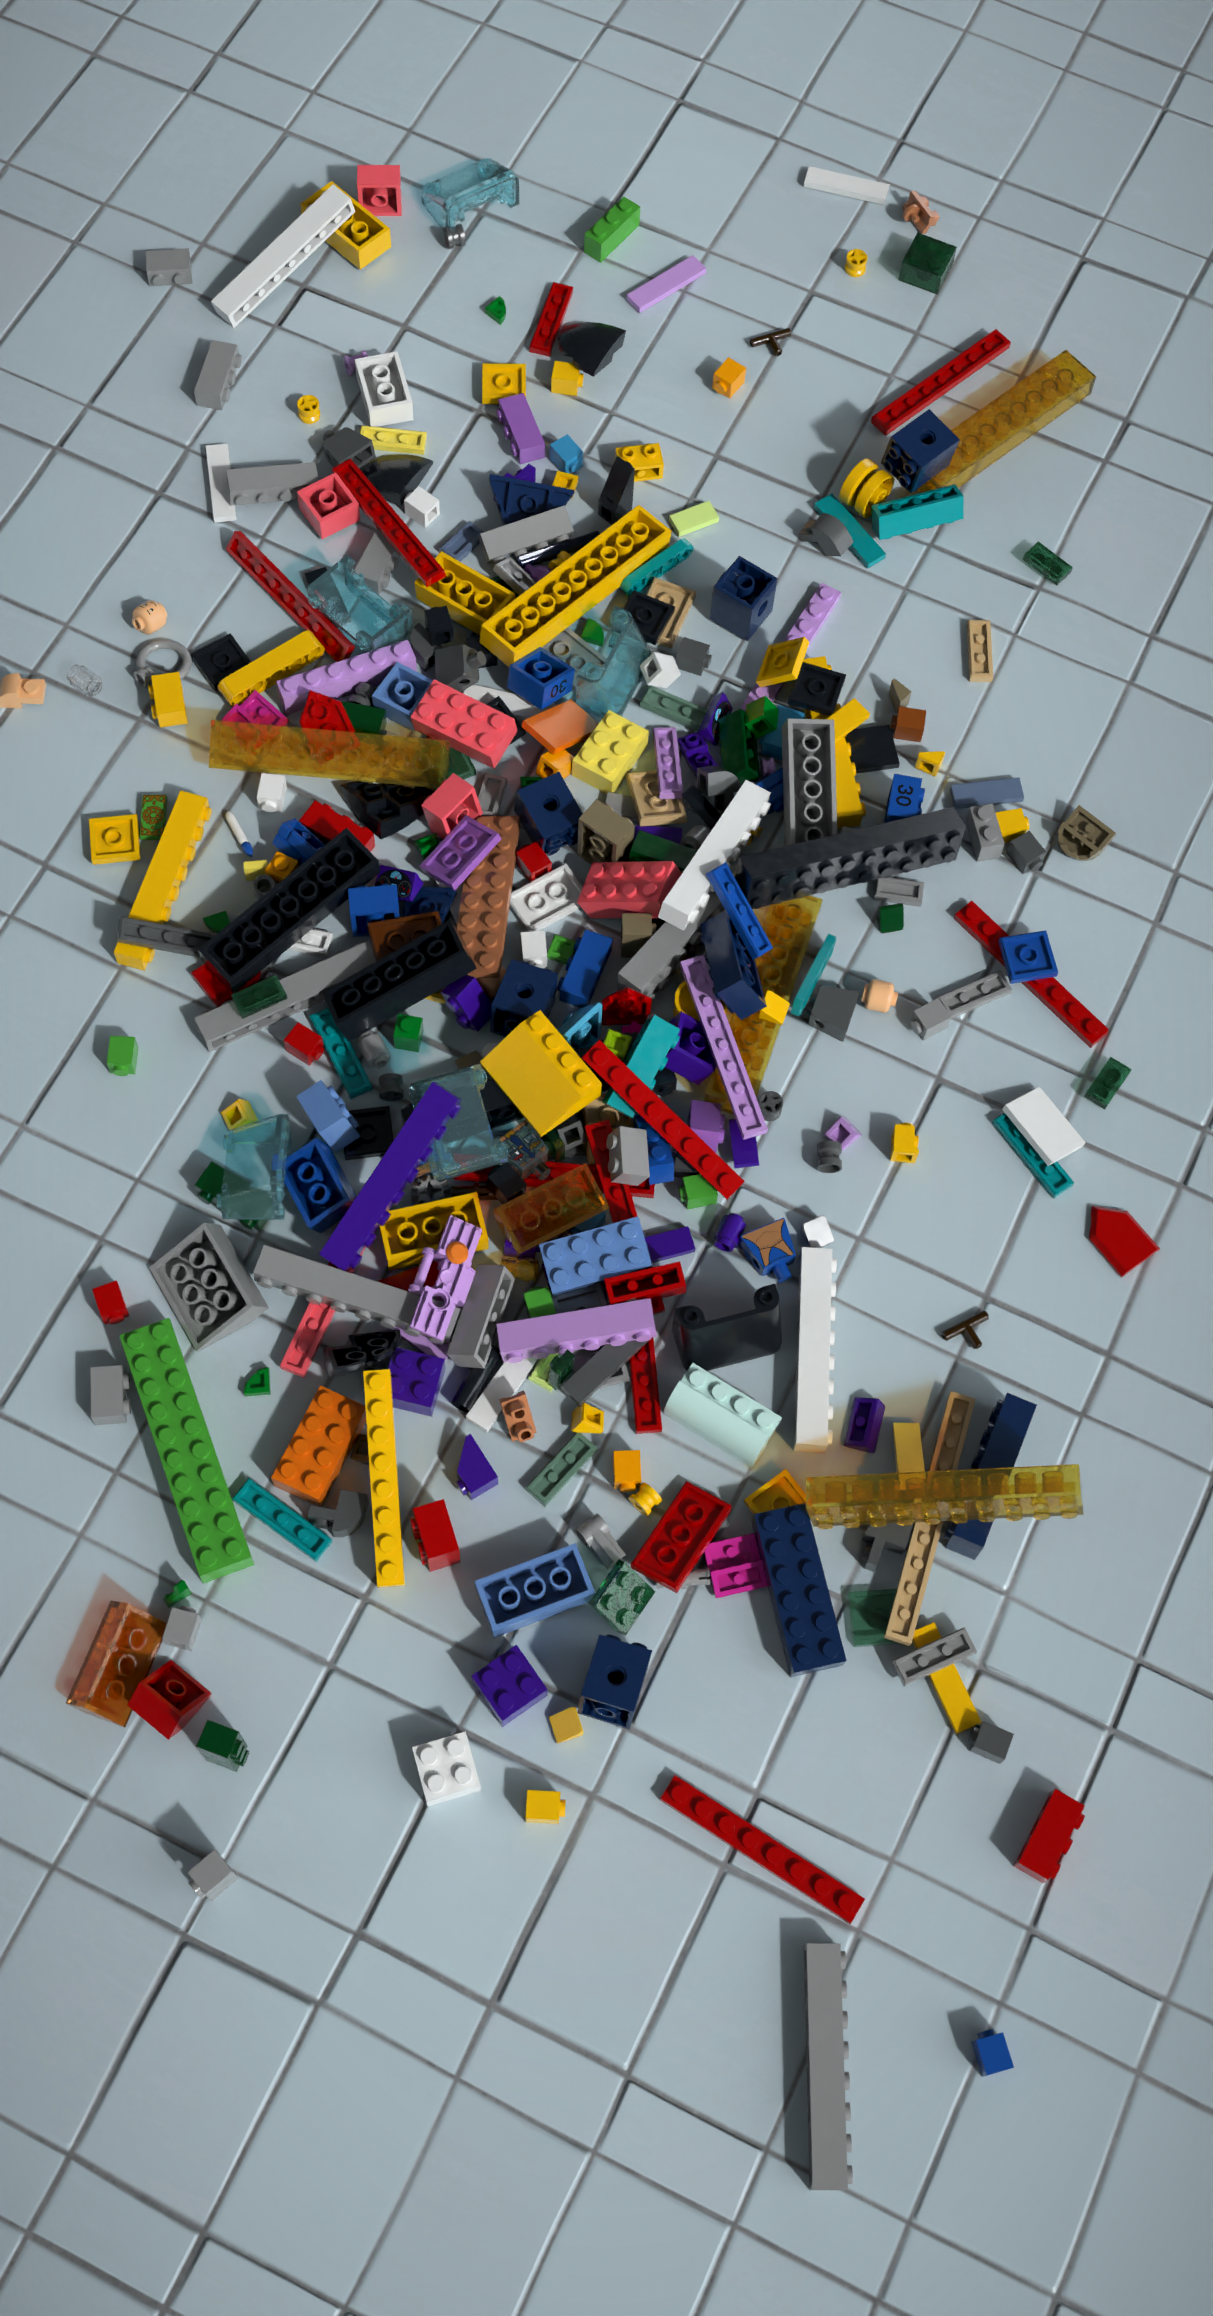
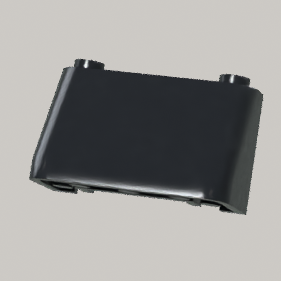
M776 1284L763 1286L755 1292L753 1297L754 1310L707 1322L702 1310L697 1306L689 1305L676 1308L672 1332L684 1369L688 1371L692 1363H695L704 1370L710 1371L776 1353L782 1343L780 1300Z

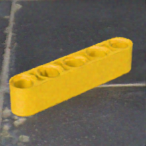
M304 631L222 679L218 684V690L232 707L236 703L240 706L254 690L262 693L277 684L276 681L289 677L319 659L323 655L325 648L311 631Z

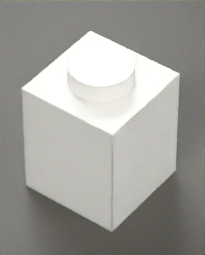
M418 486L413 492H409L404 499L405 514L424 528L440 515L439 500Z
M653 652L639 666L647 685L667 689L681 675L673 656Z
M261 773L257 793L259 810L269 813L283 811L287 791L285 776Z
M545 930L521 932L522 961L539 968L547 967Z

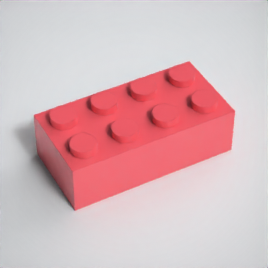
M435 679L410 717L415 730L493 769L497 766L518 731L514 718Z
M673 861L592 862L577 903L590 918H622V913H652V918H658L664 899L682 872Z

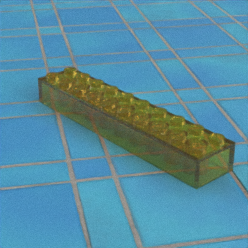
M1067 350L1063 351L953 428L951 431L960 441L949 466L919 487L918 490L923 493L954 484L958 488L1089 396L1092 392L1096 376Z
M211 720L209 768L439 788L441 783L448 777L450 740L229 720Z
M809 895L800 899L797 898L770 905L762 928L773 948L755 959L764 997L767 990L790 1003L820 914L823 899ZM760 1010L743 1020L733 1013L729 1025L755 1096L758 1099L782 1025L760 1019ZM716 1067L715 1072L711 1074L704 1102L721 1104V1111L733 1114Z
M1079 1464L806 1477V1510L813 1526L819 1529H831L833 1526L842 1525L846 1528H857L864 1524L883 1527L887 1523L909 1526L914 1522L935 1525L941 1521L966 1523L968 1520L977 1519L981 1522H992L1000 1518H1006L1009 1521H1019L1023 1517L1045 1520L1049 1519L1050 1516H1061L1071 1519L1076 1518L1078 1515H1084Z

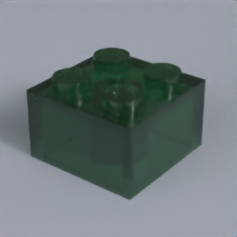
M917 232L902 261L899 281L938 295L953 266L957 247Z

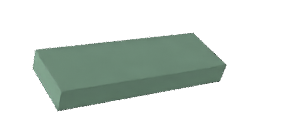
M651 685L640 702L641 708L697 732L708 710Z
M576 1433L526 1486L525 1490L546 1507L595 1454L598 1448L581 1433Z

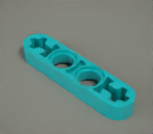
M680 539L629 574L622 581L620 589L629 597L633 590L640 592L652 583L654 577L660 578L686 560L692 554L694 546L687 539Z

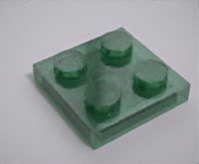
M618 1559L588 1604L618 1633L626 1636L655 1591L625 1561Z

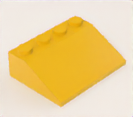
M541 1010L521 1022L480 1061L481 1066L540 1137L601 1096L602 1083Z

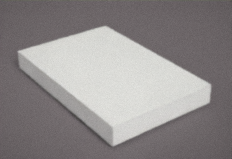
M565 863L511 892L510 908L527 932L540 931L582 908L577 901L583 886Z
M1040 1087L1009 1102L1002 1109L1047 1166L1077 1151L1086 1143Z

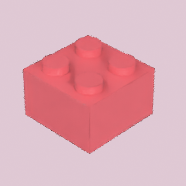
M357 165L358 203L374 216H402L400 165Z
M336 472L297 491L299 509L321 539L360 521L359 503Z
M454 773L448 779H445L440 787L432 795L428 796L421 805L431 832L436 833L442 840L465 815L475 820L483 814L475 788Z

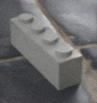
M315 462L226 469V486L230 506L298 500L297 491L319 481Z
M564 505L480 533L478 539L486 562H493L495 565L506 559L507 556L514 554L515 558L520 555L526 554L528 549L535 547L536 550L548 547L549 542L556 540L557 543L569 540V536L574 530Z
M478 1264L466 1301L456 1323L454 1335L448 1345L447 1355L458 1367L485 1369L497 1334L496 1324L501 1322L515 1281L513 1275L504 1265Z

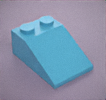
M598 1002L580 1008L575 1014L570 1013L564 1019L563 1025L557 1029L573 1049L591 1047L601 1038L603 1006L601 1003Z

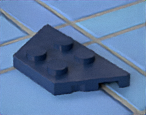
M490 474L488 479L502 523L505 525L564 505L566 506L574 494L572 489Z

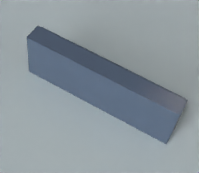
M1020 777L951 785L950 788L954 809L970 808L992 803L997 805L1023 802L1024 800Z

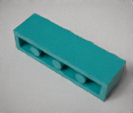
M954 484L871 505L872 529L878 539L882 540L964 519V495Z
M654 1014L648 1015L623 1062L651 1090L656 1083L655 1075L658 1070H663L668 1061L666 1055L669 1049H673L680 1038L677 1035L680 1031L678 1027ZM611 1087L609 1088L602 1103L627 1117L633 1118L634 1115H638Z

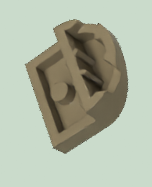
M1080 805L1077 806L1065 822L1061 823L1058 830V842L1062 851L1069 857L1079 861H1089L1098 857L1116 836V832Z

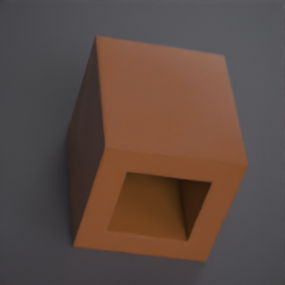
M899 706L897 715H892L890 728L894 729L893 738L921 742L926 710Z

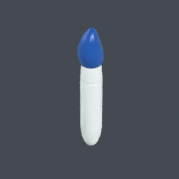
M227 811L225 814L227 822L241 845L242 851L247 856L253 857V848L248 842L239 822L232 812Z

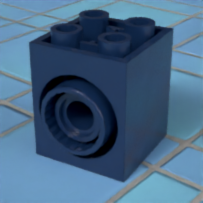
M928 409L891 436L881 464L886 471L890 472L899 481L902 487L913 493L949 466L960 439Z
M738 556L713 587L710 619L748 641L773 611L777 577Z
M560 772L517 790L514 811L520 817L521 824L532 843L537 841L548 856L557 853L563 846H573L578 843V821L583 813Z
M511 959L492 1002L490 1032L506 1037L521 1022L539 1010L548 1019L556 999L558 973L546 968L542 969L530 965L524 961Z
M599 1634L581 1692L577 1713L630 1730L652 1650L647 1649L641 1643L634 1642L629 1644L621 1641L617 1636L610 1634L603 1636Z

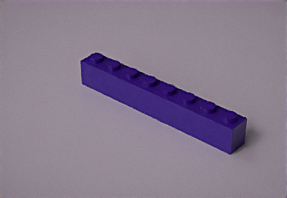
M437 1082L431 1083L319 1255L343 1271H348L351 1268L355 1269L362 1260L360 1253L365 1246L367 1248L371 1246L377 1236L374 1232L379 1225L384 1226L391 1215L388 1212L393 1203L397 1205L405 1194L402 1191L407 1182L411 1184L419 1173L417 1167L421 1161L426 1162L432 1154L433 1149L430 1147L436 1139L439 1141L447 1131L446 1123L450 1118L454 1119L461 1110L462 1106L459 1105L462 1100Z

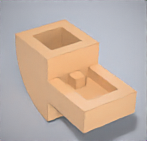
M20 673L4 676L0 681V708H22L23 703L44 704L45 679L21 678Z

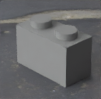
M189 248L146 251V270L149 286L193 284Z
M993 803L970 807L965 823L977 862L1000 858L1005 843Z
M619 1126L608 1135L606 1142L609 1149L608 1171L610 1172L611 1182L638 1186L650 1177L647 1131Z
M122 1365L90 1367L91 1419L95 1425L127 1423V1414H131L130 1398H126V1389L131 1388L130 1374L125 1372Z
M215 1849L187 1872L192 1878L188 1882L192 1889L201 1899L207 1896L211 1901L238 1879Z

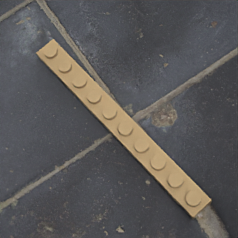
M950 1391L926 1477V1492H922L884 1638L907 1646L911 1645L975 1403V1398Z

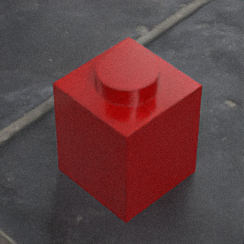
M537 841L531 845L526 844L516 852V864L529 882L552 871V862Z
M299 1022L283 1040L285 1050L308 1066L314 1060H318L324 1052L322 1037Z
M117 1280L92 1289L105 1325L118 1324L124 1321V1318L130 1316Z

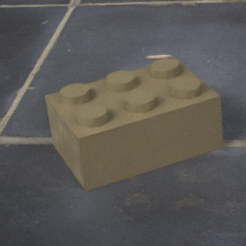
M596 799L579 817L577 855L589 864H592V862H628L634 842L635 825L627 817L617 814L607 803L603 804Z

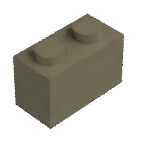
M622 913L621 958H632L656 933V923H652V913Z

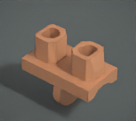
M916 190L911 191L908 201L902 207L904 210L903 218L906 222L912 221L921 234H926L930 226L936 225L940 216L936 211H931L928 208L929 201L925 196L920 197Z
M524 1390L512 1397L499 1399L512 1442L516 1440L524 1442L532 1439L537 1432Z

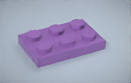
M465 815L419 867L427 875L456 890L498 844L501 837L499 833Z

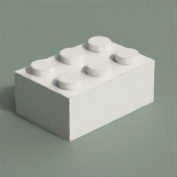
M398 351L355 359L356 378L370 426L380 427L414 420L413 403Z

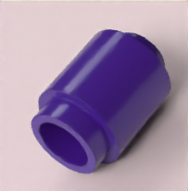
M735 1213L723 1215L714 1235L715 1247L724 1252H732L734 1248H737L740 1236L743 1235L746 1224L740 1215Z

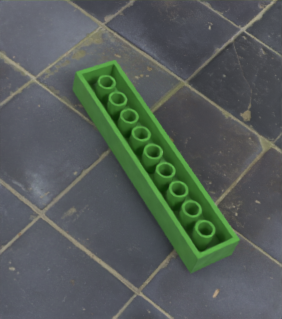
M170 1318L119 1335L203 1584L255 1565Z

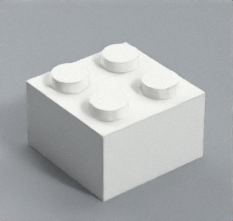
M466 1731L412 1747L428 1807L481 1791Z

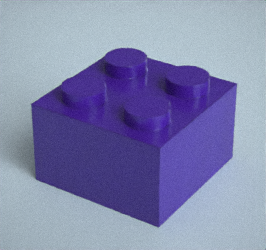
M681 1011L669 1022L680 1029L677 1034L680 1038L673 1049H669L666 1055L668 1061L665 1067L699 1085L715 1072L716 1064L700 1021Z
M396 1348L392 1353L388 1366L392 1379L393 1407L432 1417L446 1369L445 1359Z
M517 1644L471 1676L473 1685L502 1727L548 1696V1689Z

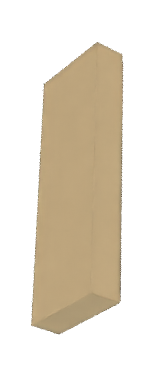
M968 620L966 625L969 682H992L993 662L990 620Z

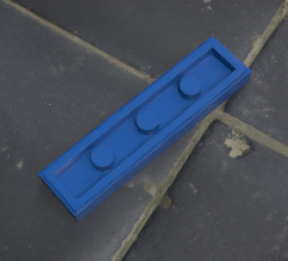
M725 862L706 873L752 959L754 960L771 950L773 946L727 863Z

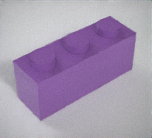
M524 393L499 399V409L496 410V415L499 423L502 422L504 425L503 432L506 440L509 439L511 442L510 449L513 457L517 456L519 464L545 458V442Z

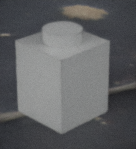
M939 998L914 1010L910 1025L912 1030L925 1040L948 1028L951 1016Z
M181 1606L180 1609L172 1607L162 1638L166 1645L192 1651L201 1623V1618L196 1613V1610L188 1606Z

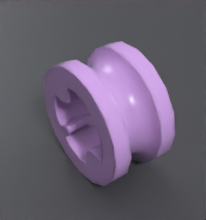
M770 757L769 760L761 758L760 769L762 779L775 772L773 757Z

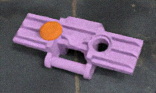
M450 1215L437 1250L429 1247L423 1248V1258L414 1283L410 1284L408 1289L409 1292L420 1295L409 1325L410 1328L437 1340H444L455 1306L457 1308L463 1307L476 1271L471 1268V1261L483 1229ZM432 1260L438 1262L437 1269L440 1270L434 1286L429 1287L426 1285L423 1287ZM432 1297L439 1301H444L443 1307H436L432 1302Z

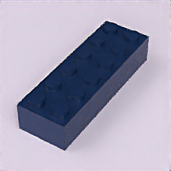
M1007 1393L1003 1400L998 1399L988 1420L990 1422L987 1429H985L979 1444L981 1446L972 1461L971 1468L974 1469H971L969 1476H967L962 1491L966 1492V1494L962 1493L960 1500L958 1499L953 1514L957 1517L952 1518L951 1523H949L944 1538L948 1541L945 1548L973 1560L977 1558L984 1548L1037 1404Z
M806 1503L754 1514L751 1522L760 1558L763 1562L790 1678L843 1666L847 1660Z

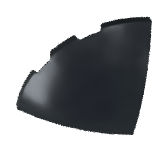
M572 323L561 328L557 340H560L559 349L563 356L573 358L572 364L594 377L612 362L613 354L623 346L626 330L603 323Z
M388 455L373 459L359 469L384 499L401 506L406 495L409 492H413L419 486L433 465V461L415 455Z
M384 779L382 784H369L368 780H360L340 785L342 794L355 814L379 839L393 835L424 814L421 805L428 796L434 793L433 790L418 784L414 788L403 786L401 780Z
M400 1329L348 1335L349 1345L323 1348L324 1367L328 1376L331 1378L357 1372L387 1358L400 1344Z

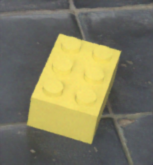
M608 710L572 760V776L605 794L608 792L615 793L627 776V773L630 772L647 748L649 731Z

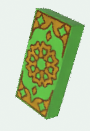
M143 795L140 827L141 840H160L166 826L167 795Z

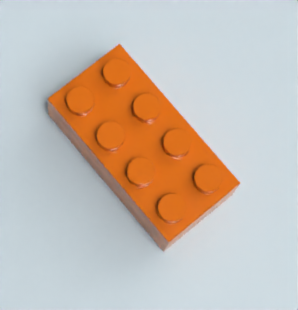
M320 1385L271 1477L273 1485L315 1506L322 1507L366 1423L365 1405Z

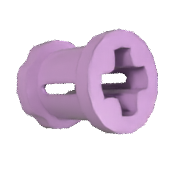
M365 350L355 356L348 357L346 355L343 357L344 366L349 376L356 372L355 359L368 357Z

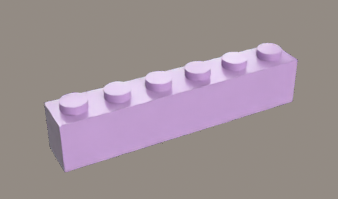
M405 640L276 681L279 699L286 715L304 710L310 690L333 699H339L355 694V689L361 682L367 683L372 687L379 686L397 662L417 672L416 657L409 641Z
M650 1298L496 1324L500 1354L503 1362L518 1363L523 1359L532 1357L543 1359L550 1354L556 1353L567 1355L573 1353L574 1350L580 1349L596 1350L605 1344L621 1346L628 1341L645 1342L652 1337H657Z

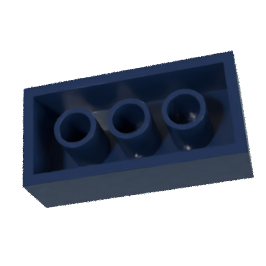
M726 911L700 924L702 932L700 939L706 948L704 956L710 965L708 973L714 982L712 990L715 997L719 1001L723 1000L729 1012L735 1013L741 1020L767 1007L755 959H752Z

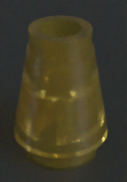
M532 1257L501 1260L500 1265H504L514 1278L528 1283L530 1280L536 1281L539 1272V1261L533 1260Z

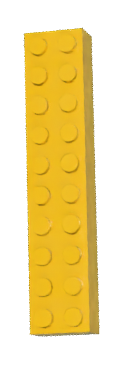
M640 505L636 506L481 625L480 643L510 667L517 660L546 645L619 588L622 581L629 574L669 548L672 531Z

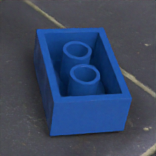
M315 1138L275 1165L308 1228L318 1233L324 1232L342 1220L357 1197L330 1146L318 1138Z

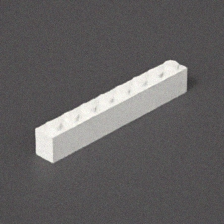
M334 184L325 190L313 204L307 207L306 211L292 221L291 225L283 233L279 234L267 248L263 249L258 257L249 263L237 277L233 278L221 292L215 295L211 303L216 313L235 328L355 213L351 198Z
M745 780L664 899L658 918L683 931L689 923L693 924L700 912L698 910L699 907L704 908L710 898L709 892H715L706 873L725 862L730 868L731 864L729 862L731 860L735 862L741 851L739 847L747 844L751 836L749 832L751 830L755 831L761 821L759 817L767 814L771 803L768 802L771 792Z
M802 1247L799 1255L794 1451L825 1453L827 1446L832 1445L833 1430L828 1429V1420L833 1418V1404H829V1395H833L834 1379H829V1370L834 1369V1355L830 1354V1345L834 1346L835 1330L830 1329L831 1321H835L836 1312L835 1306H831V1297L836 1295V1282H832V1273H836L837 1258H832V1249Z

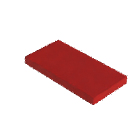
M686 1481L632 1561L631 1568L677 1593L732 1510V1505Z

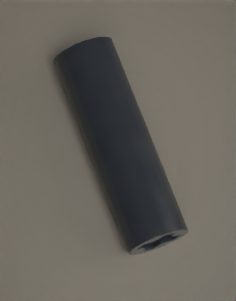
M492 1346L485 1369H469L451 1401L453 1406L467 1413L470 1411L501 1357L498 1348Z

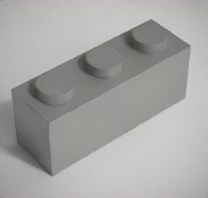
M215 340L211 341L194 389L197 406L222 410L225 402L229 401L230 386L234 385L236 369L240 368L242 356L238 352V345Z
M377 528L353 572V582L355 588L379 596L382 589L388 586L392 570H396L400 555Z

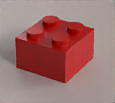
M444 1499L413 1508L414 1517L410 1518L414 1539H420L421 1541L417 1543L422 1565L428 1564L429 1571L431 1572L461 1563L459 1547Z

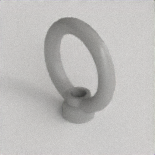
M166 639L156 640L145 645L137 655V670L133 673L135 680L143 688L152 683L151 676L156 674L149 666H146L145 661L150 653L159 649H171L181 655L183 663L177 672H179L182 680L189 673L192 666V658L187 648L176 641Z

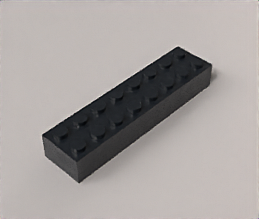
M345 828L198 949L201 960L234 994L348 900V888L365 886L380 873L379 860L348 828Z

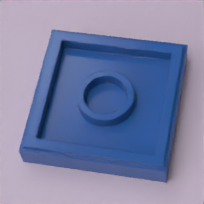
M1046 930L999 938L998 943L1010 984L1057 977L1058 969Z

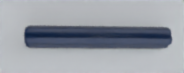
M594 531L517 557V563L524 569L527 564L534 566L555 559L561 551L569 554L579 551L600 535V532Z

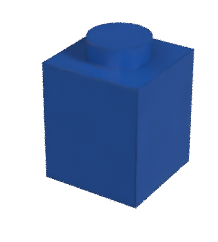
M994 2029L977 2033L978 2040L971 2043L982 2077L1014 2068L1003 2032L995 2034Z

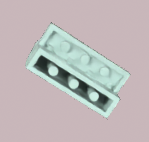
M692 1363L682 1380H679L664 1408L666 1416L750 1468H753L766 1448L768 1440L782 1419L781 1416L695 1363Z

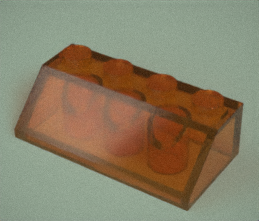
M585 1163L495 1208L492 1214L503 1235L519 1255L608 1210L609 1206Z
M110 1601L66 1704L86 1714L121 1727H126L133 1711L127 1704L139 1682L148 1676L163 1641L162 1638L167 1623L129 1603Z

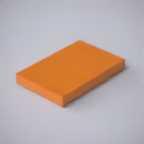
M570 699L523 720L521 727L554 755L588 739L599 723Z

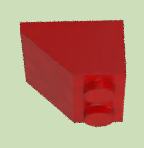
M170 1660L139 1682L127 1706L169 1740L188 1724L212 1693L175 1662Z

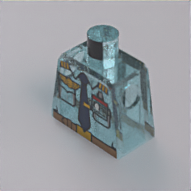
M526 1119L490 1146V1160L500 1165V1167L508 1162L523 1180L532 1173L539 1180H544L551 1172V1169L545 1164L548 1161V1148Z

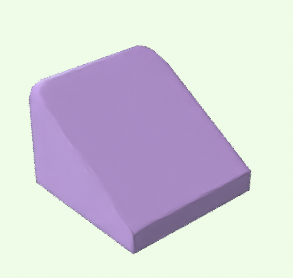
M840 1117L824 1133L830 1141L841 1143L842 1151L862 1135L846 1117Z

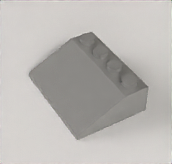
M204 1222L149 1267L196 1351H201L248 1325L269 1308L221 1225Z

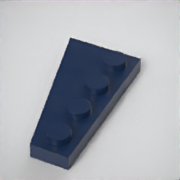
M422 886L412 902L406 901L403 917L438 911L441 923L443 924L457 895V891L451 888Z

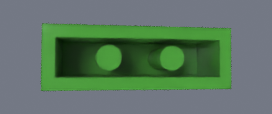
M623 196L585 233L584 253L601 263L639 226L640 206Z

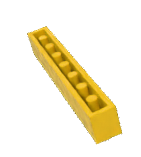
M825 656L803 660L805 663L832 670L831 665H827ZM840 703L836 705L834 713L841 708ZM805 709L807 719H827L830 717ZM846 736L835 743L837 829H841L843 826H860L862 817L866 815L865 804L860 802L861 788L859 782L855 781L856 767L855 763L850 761L851 746L849 742L846 743Z
M180 790L128 918L163 925L164 922L169 921L171 905L173 901H177L179 896V885L181 881L186 879L188 863L193 861L195 857L196 843L201 841L205 821L208 822L211 817L212 808L209 807L207 797ZM119 942L114 950L118 964L145 971L147 964L153 961L155 954L154 949Z
M390 1369L363 1371L377 1587L405 1586Z

